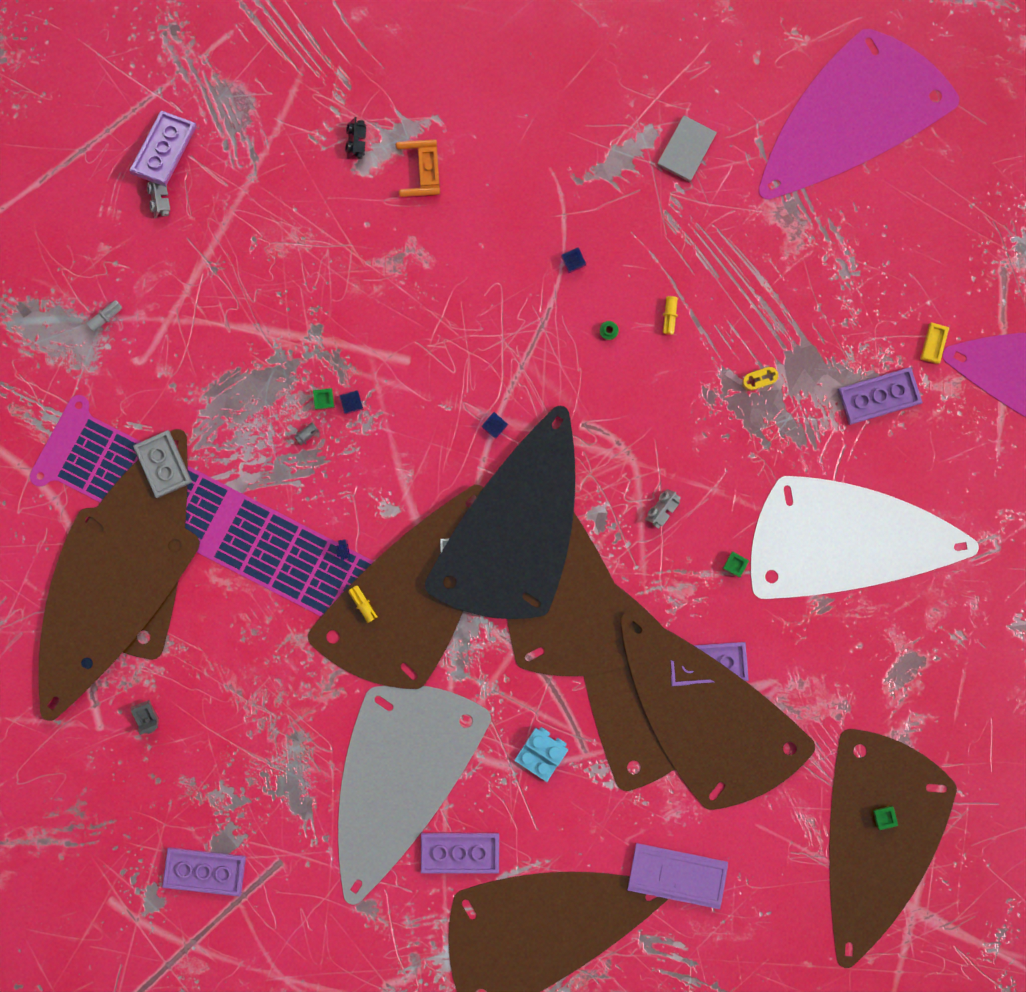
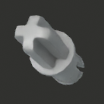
M114 300L105 309L99 310L96 316L86 322L87 325L95 332L103 324L110 322L109 319L122 310V306L118 301Z

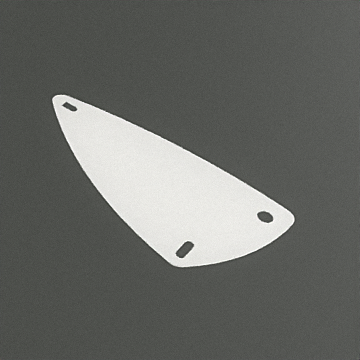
M783 476L771 490L757 522L751 554L752 588L754 594L761 599L790 598L847 591L903 579L950 565L976 555L979 546L975 539L943 519L895 497L837 481ZM786 485L791 487L792 506L786 504L784 487ZM956 543H967V550L956 551L954 549ZM774 570L778 573V580L775 583L766 581L765 574L767 571Z

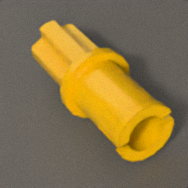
M674 296L666 297L665 313H663V333L666 335L674 334L675 319L678 317L676 314L678 298Z
M354 586L348 591L357 605L356 609L360 610L367 623L378 617L369 604L370 600L365 598L358 586Z

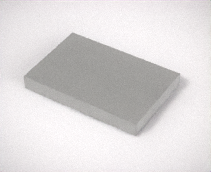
M684 115L657 165L691 182L717 132Z
M169 430L133 446L156 498H160L193 483Z

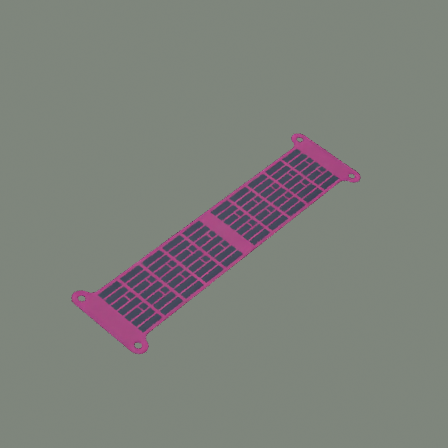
M76 395L70 399L31 470L30 480L36 486H45L48 482L56 480L101 503L116 482L139 459L133 446L141 441L91 416L87 398L82 395ZM77 402L82 403L83 406L81 409H77L75 407V404ZM188 466V473L193 483L187 485L185 528L194 533L199 539L200 546L197 553L322 617L338 597L374 562ZM39 472H42L44 474V478L42 480L37 479V474Z

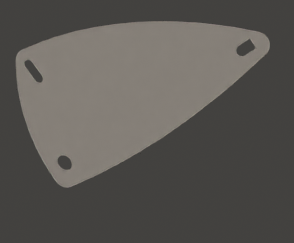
M379 686L369 689L366 693L348 747L339 802V863L343 894L347 903L355 905L361 902L399 861L435 815L463 773L491 722V715L486 708L463 696L428 686H423L419 689ZM381 696L393 705V710L388 711L377 704L374 700L375 697ZM467 714L472 717L473 723L469 728H464L460 725L459 720L462 715ZM356 880H361L362 886L357 894H355L350 889Z

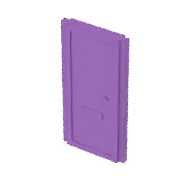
M636 843L627 890L720 909L728 862Z

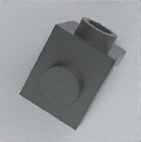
M150 700L131 707V713L139 726L138 732L140 735L152 733L158 728L159 718Z

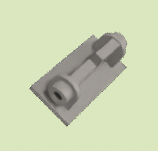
M149 181L147 183V192L151 194L150 211L154 213V219L160 213L162 216H169L171 211L169 198H161V196L168 195L167 185L165 187Z
M667 489L660 495L657 504L648 511V516L645 520L653 523L652 525L658 529L660 526L663 527L670 517L665 511L668 510L673 513L679 505L681 497L676 492Z

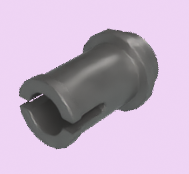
M311 422L302 431L296 432L297 435L294 438L300 445H306V441L316 433H319V430Z

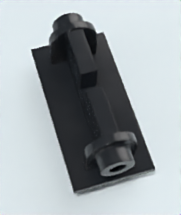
M354 117L347 124L346 133L349 135L345 151L348 152L347 159H350L353 155H355L356 159H362L365 155V142L359 141V138H366L365 121H357V117Z

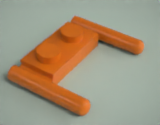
M437 140L397 142V149L418 148L421 188L400 189L398 192L399 196L440 195Z

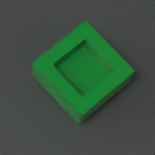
M332 388L313 390L315 410L335 408Z
M732 551L722 569L740 578L749 560Z
M893 806L873 810L878 830L898 826Z

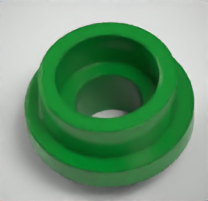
M606 321L600 326L602 338L612 340L618 335L619 329L616 323ZM611 327L613 332L607 333L606 328Z

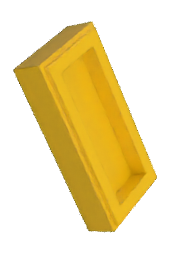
M932 322L929 324L920 360L940 364L949 327Z

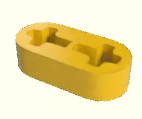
M766 367L747 374L743 378L742 385L744 389L754 391L774 384L779 375L775 368ZM767 371L769 372V374L774 375L771 378L772 381H770L769 378L762 379V377H764L767 374ZM749 377H751L752 380H759L754 383V387H752L751 384H747Z

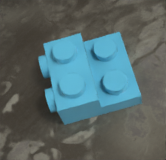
M535 727L514 761L548 782L568 751V748L565 747L567 743L558 737L554 740L549 737L551 734L549 731L542 727L540 729Z

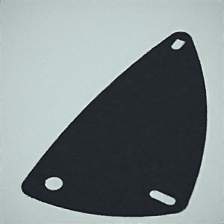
M564 406L554 407L515 448L482 489L454 530L426 579L425 588L431 596L457 609L491 618L525 619L541 617L548 613L556 594L567 556L575 503V454L570 415L567 408ZM559 416L563 419V422L558 429H553L552 423ZM453 576L456 578L457 584L453 589H447L444 586L443 581L445 577ZM529 593L541 602V606L539 608L534 607L523 599V594Z

